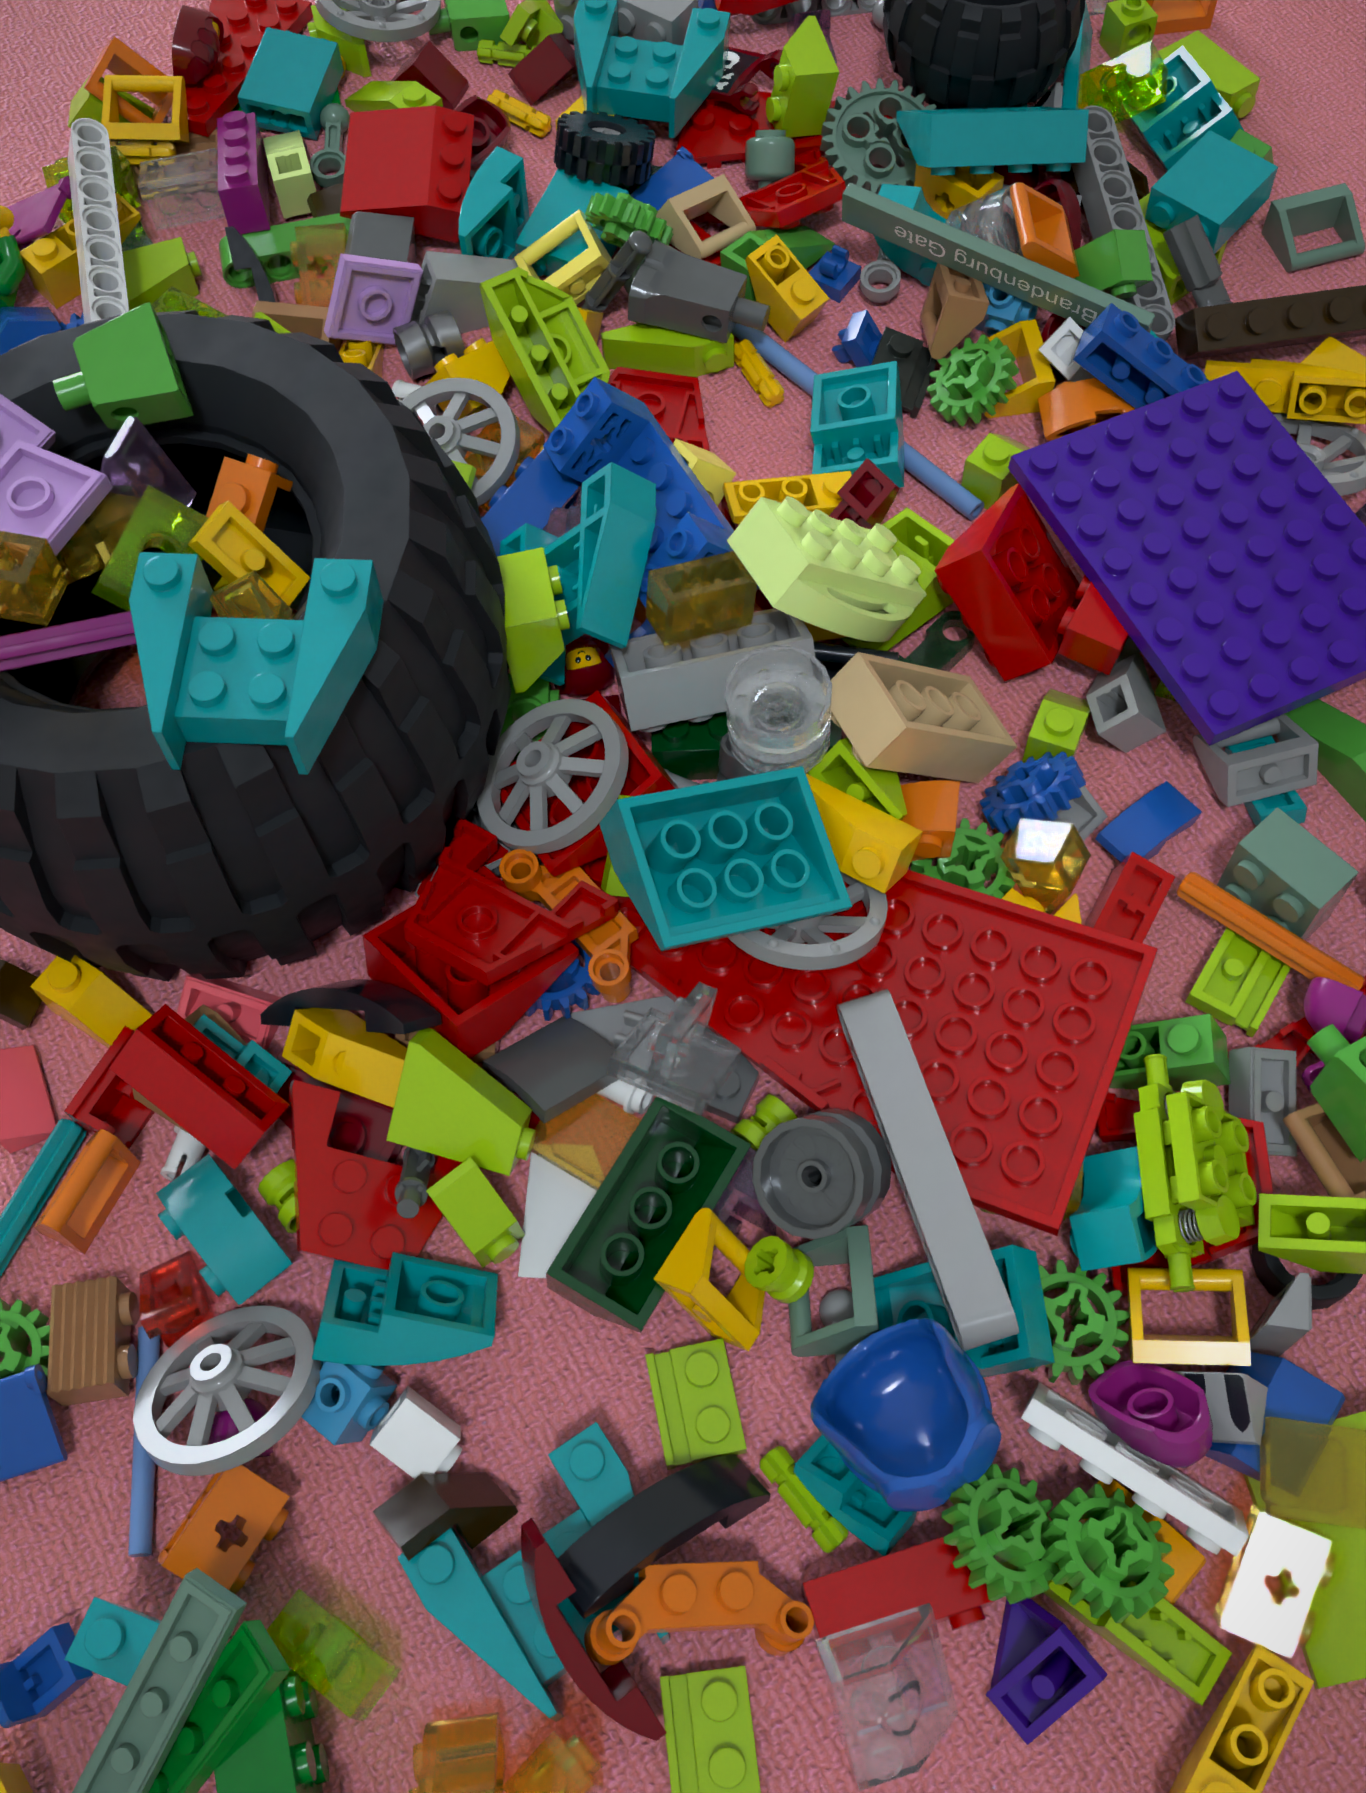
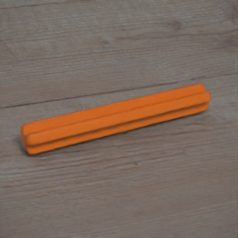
M1190 872L1179 885L1177 890L1178 897L1310 980L1314 977L1329 978L1356 990H1360L1363 986L1365 979L1362 975L1198 873Z

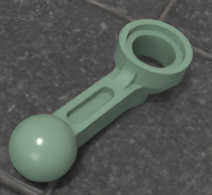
M330 103L321 111L320 123L325 130V145L323 150L316 152L312 156L309 163L313 180L323 188L342 183L344 177L346 156L342 153L343 133L349 127L350 116L346 108L338 103ZM327 172H337L334 175H324Z

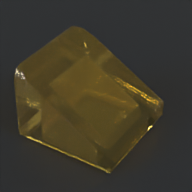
M255 570L211 593L210 600L219 617L290 620L293 611Z

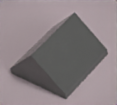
M361 211L355 212L351 217L345 254L416 263L414 217Z

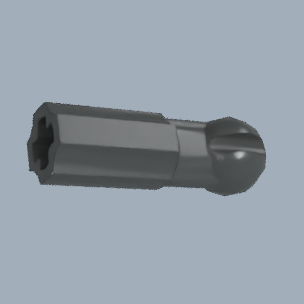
M1196 215L1165 231L1163 236L1187 292L1192 293L1197 307L1234 303L1230 300L1223 284L1221 268L1199 216Z

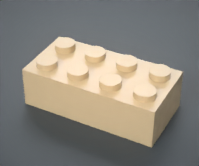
M857 652L819 692L829 707L828 714L831 720L839 728L843 729L853 745L851 750L854 757L867 768L979 783L1017 748V745L970 676Z

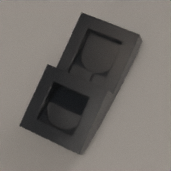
M233 226L225 227L235 271L245 272L252 270L259 301L278 302L271 279L255 250Z

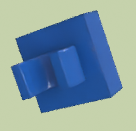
M834 245L832 253L827 251L811 269L809 274L830 299L840 303L860 280L861 266L849 261L848 250Z
M863 310L852 314L847 328L838 333L842 344L832 348L839 362L845 363L852 360L857 368L872 364L882 337L869 312Z

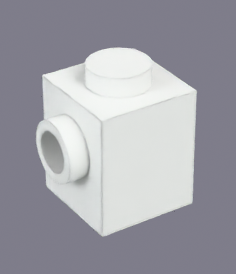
M407 1386L373 1430L370 1446L414 1479L421 1474L447 1473L462 1451V1448L457 1445L461 1437V1426Z

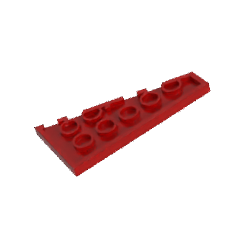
M304 0L211 1L208 11L212 12L223 23L224 38L220 45L219 59L211 73L196 84L185 83L189 133L206 137L210 136L217 128V118H222L238 104V94L266 27L299 34L313 18L312 2Z
M758 91L754 97L749 98L751 101L759 102L760 104L759 108L751 115L742 113L731 103L706 98L683 127L676 151L682 146L685 147L693 155L694 161L698 164L706 163L707 169L721 168V161L741 160L745 164V145L747 140L755 137L756 130H775L773 123L769 122L766 116V101L768 97H771L772 93ZM831 100L829 108H834L835 101ZM883 115L888 119H893V117L889 115ZM850 134L853 137L862 138V136L858 134ZM823 136L790 137L795 142V156L815 147L820 150Z

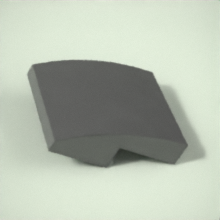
M563 1016L483 1061L482 1068L511 1093H517L543 1123H546L626 1076L628 1061L596 1032L573 1018L566 1019Z

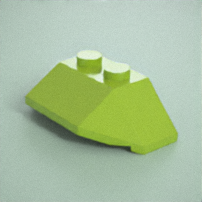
M516 267L481 282L479 287L492 340L531 415L551 433L560 424L574 405L577 397L586 389L594 376L608 383L610 370L572 296L543 280L528 275L527 271Z

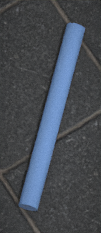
M147 1325L138 1328V1372L136 1376L135 1402L144 1379L160 1358L161 1327ZM135 1430L133 1435L128 1556L145 1557L152 1555L155 1462L140 1444Z

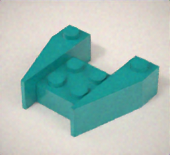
M578 0L573 17L574 47L584 110L592 111L595 114L600 111L607 112L610 115L617 114L624 117L669 123V138H675L723 77L729 49L730 12L717 11L713 8H693L684 44L676 45L665 41L654 42L634 39L628 36L619 37L618 0Z
M610 462L582 482L580 524L560 538L525 523L500 541L499 556L543 547L547 566L557 565L563 594L554 595L555 601L564 599L570 629L561 630L565 651L539 678L559 686L564 684L566 645L583 634H588L621 649L625 648L628 643L657 514L655 506L656 484L613 462Z
M140 552L129 604L152 733L171 769L181 770L186 742L287 745L298 773L308 775L377 650L384 600L373 560L314 558L304 620L211 617L215 595L198 554Z
M597 1422L548 1454L552 1464L580 1508L542 1534L557 1558L599 1521L635 1496L627 1469ZM451 1527L409 1561L403 1553L397 1557L425 1609L548 1718L557 1722L564 1717L547 1687L566 1674L567 1671L548 1639L532 1605L525 1581L521 1550L485 1575H482L459 1533ZM638 1573L635 1574L633 1588L639 1583ZM631 1590L585 1619L582 1618L568 1598L560 1602L558 1607L585 1648L584 1633L589 1622L603 1611L614 1609ZM612 1625V1633L616 1638L622 1633L617 1626ZM669 1632L656 1633L663 1645L670 1640Z

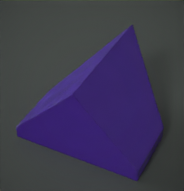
M1006 1598L991 1688L986 1693V1696L1028 1745L1101 1683L1108 1674L1067 1626L1030 1598L1016 1604H1009Z

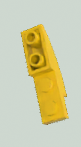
M1251 358L1250 363L1206 361L1204 374L1209 381L1238 371L1271 412L1287 413V419L1366 424V374L1318 365Z

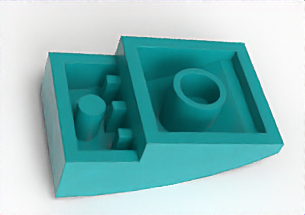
M1183 45L1116 97L1166 171L1173 167L1209 130L1229 141L1239 128L1244 130L1233 109L1218 93L1212 80Z
M497 146L485 159L467 188L459 216L458 234L461 254L513 259L518 254L515 244L519 237L518 234L523 230L530 218L524 161L522 157Z
M897 361L814 375L810 428L814 443L812 474L851 471L853 475L868 458L899 488L904 487L903 416Z
M1013 1244L991 1250L1011 1301L1019 1327V1334L964 1352L975 1363L983 1377L1055 1363L1036 1251ZM929 1262L874 1278L879 1331L911 1319L928 1318L936 1320L943 1325L958 1343Z
M392 1252L388 1270L334 1259L312 1360L366 1366L411 1365L458 1357L490 1347L495 1336L498 1274Z

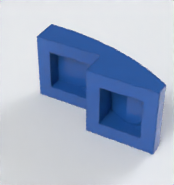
M1166 781L1123 811L1098 833L1095 840L1120 862L1132 851L1149 860L1160 852L1166 841L1192 826L1202 811Z

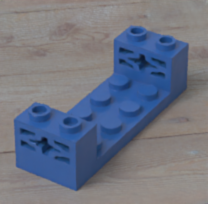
M594 376L586 389L577 397L574 405L560 424L551 432L543 447L560 473L580 482H584L604 466L613 462L656 484L655 506L657 514L638 597L649 614L681 627L711 622L750 575L727 542L734 529L645 403Z

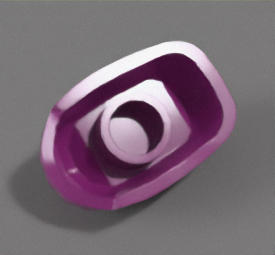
M1132 1360L1117 1363L1105 1371L1088 1389L1095 1415L1111 1433L1116 1434L1135 1451L1162 1464L1174 1468H1187L1201 1460L1212 1447L1213 1423L1204 1390L1180 1374L1154 1364L1133 1363Z

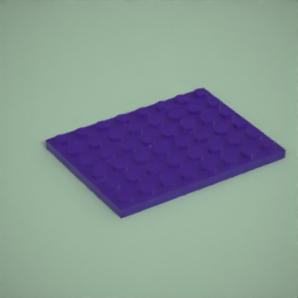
M1238 371L1011 456L1008 466L1010 472L1086 577L1093 583L1118 621L1209 746L1366 678V527Z

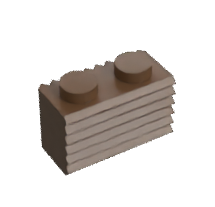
M99 1277L96 1280L87 1279L85 1282L76 1281L75 1283L55 1284L52 1286L47 1395L61 1406L126 1397L130 1394V1378H135L138 1372V1356L134 1345L130 1344V1331L132 1329L131 1325L138 1323L139 1304L136 1294L131 1292L118 1277Z

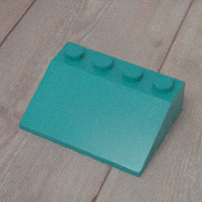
M1010 107L903 110L896 113V120L917 165L931 168V175H955V167L970 166L969 174L994 173V165H1008V172L1010 173L1032 172L1033 164H1046V171H1070L1071 163H1084L1086 160L1089 109Z
M803 766L617 799L599 823L614 872L661 951L842 912L852 907Z

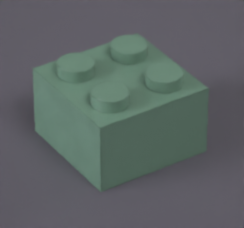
M1277 807L1238 843L1217 886L1306 940L1331 916L1359 872Z

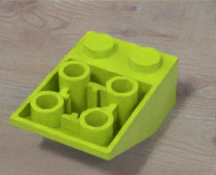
M909 508L902 510L884 523L883 526L889 529L897 539L896 544L892 547L897 556L904 555L910 558L920 568L921 574L916 578V581L927 595L889 640L885 642H869L850 637L840 638L849 646L888 651L954 602L951 596L941 589L934 570L947 548L955 540Z

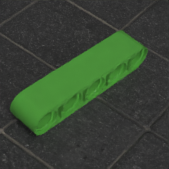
M340 213L273 225L270 226L269 230L241 235L255 250L271 282L275 283L337 271L340 253L345 254L351 219L340 217ZM227 236L223 237L219 243V253L224 280L235 288L254 287L255 282L252 270L245 272L235 271Z

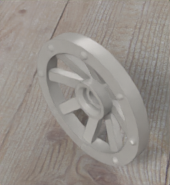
M315 0V5L320 15L330 25L348 35L376 42H399L414 39L431 30L440 17L441 0H407L400 2L401 0ZM423 9V10H422L419 14H417V15L409 14V13H412V12H415V11H418V10Z
M447 378L426 384L401 401L402 404L414 411L416 416H420L424 422L423 427L430 438H435L451 460L467 464L464 460L467 451L495 458L489 470L479 480L476 476L474 478L471 491L477 499L478 507L491 499L496 491L507 482L519 456L520 430L511 408L495 389L473 379ZM451 400L443 415L435 416L429 408L440 402ZM468 400L479 402L488 407L485 410L458 420ZM499 421L501 442L496 443L467 435L466 433Z
M1287 413L1273 414L1289 434H1297L1296 443L1340 496L1366 489L1365 433L1345 423L1287 419ZM1311 436L1332 441V443L1321 449L1310 445ZM1346 450H1350L1357 456L1331 462Z
M581 699L556 700L529 711L516 720L500 736L495 755H488L490 764L484 790L477 799L480 817L490 833L496 835L498 840L513 850L522 849L531 851L534 854H542L560 850L577 842L602 821L623 788L628 770L629 753L626 738L621 728L601 707ZM571 722H582L590 725L561 741ZM548 729L541 741H532L533 737ZM603 738L605 760L568 757ZM521 751L516 760V764L509 766L514 757L517 755V753ZM572 775L600 777L595 789L585 803L568 785ZM517 782L501 808V789ZM530 794V831L511 827L512 822ZM556 795L572 812V815L562 822L548 827L547 798Z
M840 871L843 880L850 885L846 890L851 904L862 900L866 908L867 917L831 916L835 914L832 913L769 927L776 930L771 936L756 930L728 936V938L746 953L776 966L797 970L837 968L865 956L878 943L887 917L886 894ZM823 932L852 934L840 940L833 941Z
M265 1305L249 1306L217 1315L196 1326L165 1351L149 1371L139 1390L134 1406V1430L140 1444L150 1458L161 1468L171 1473L185 1476L211 1475L230 1470L254 1459L284 1437L308 1408L320 1380L322 1361L312 1360L316 1339L305 1322L296 1314L280 1307ZM265 1333L284 1337L280 1340L250 1348ZM232 1339L227 1345L221 1344L227 1340ZM295 1355V1366L291 1378L253 1368ZM252 1389L280 1396L275 1405L257 1422H255L244 1402V1399ZM183 1390L161 1415L167 1395ZM196 1405L186 1446L167 1440L166 1438ZM227 1410L239 1434L208 1445L215 1412Z

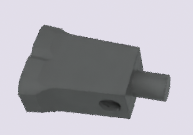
M655 240L651 251L646 255L644 263L641 264L632 282L628 300V320L727 343L736 323L764 331L770 315V306L745 298L747 275L684 254L663 242Z

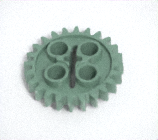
M878 78L874 89H871L866 81H862L860 93L850 86L847 90L846 99L840 96L836 97L834 108L828 109L826 122H823L821 136L823 137L820 150L825 152L824 157L827 158L828 164L833 165L832 167L835 168L838 174L843 176L846 187L849 183H853L878 194L882 184L914 186L916 161L911 150L904 146L908 145L896 120V113L903 110H936L937 106L935 104L923 106L925 93L914 98L911 96L912 87L910 85L902 92L898 90L897 80L894 79L890 88H885L882 79ZM883 115H889L893 117V119H888ZM850 134H858L862 136V138H856ZM872 164H879L884 168H876Z

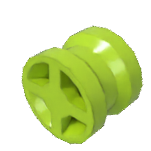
M768 1236L759 1240L748 1253L744 1274L747 1282L760 1291H766L772 1298L781 1303L789 1304L804 1296L811 1286L814 1277V1265L811 1258L799 1249L791 1248L787 1242L779 1237Z

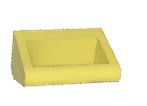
M580 209L514 257L519 268L527 271L528 275L540 279L531 265L580 230L589 248L543 280L571 295L576 305L585 299L586 293L592 288L612 260Z

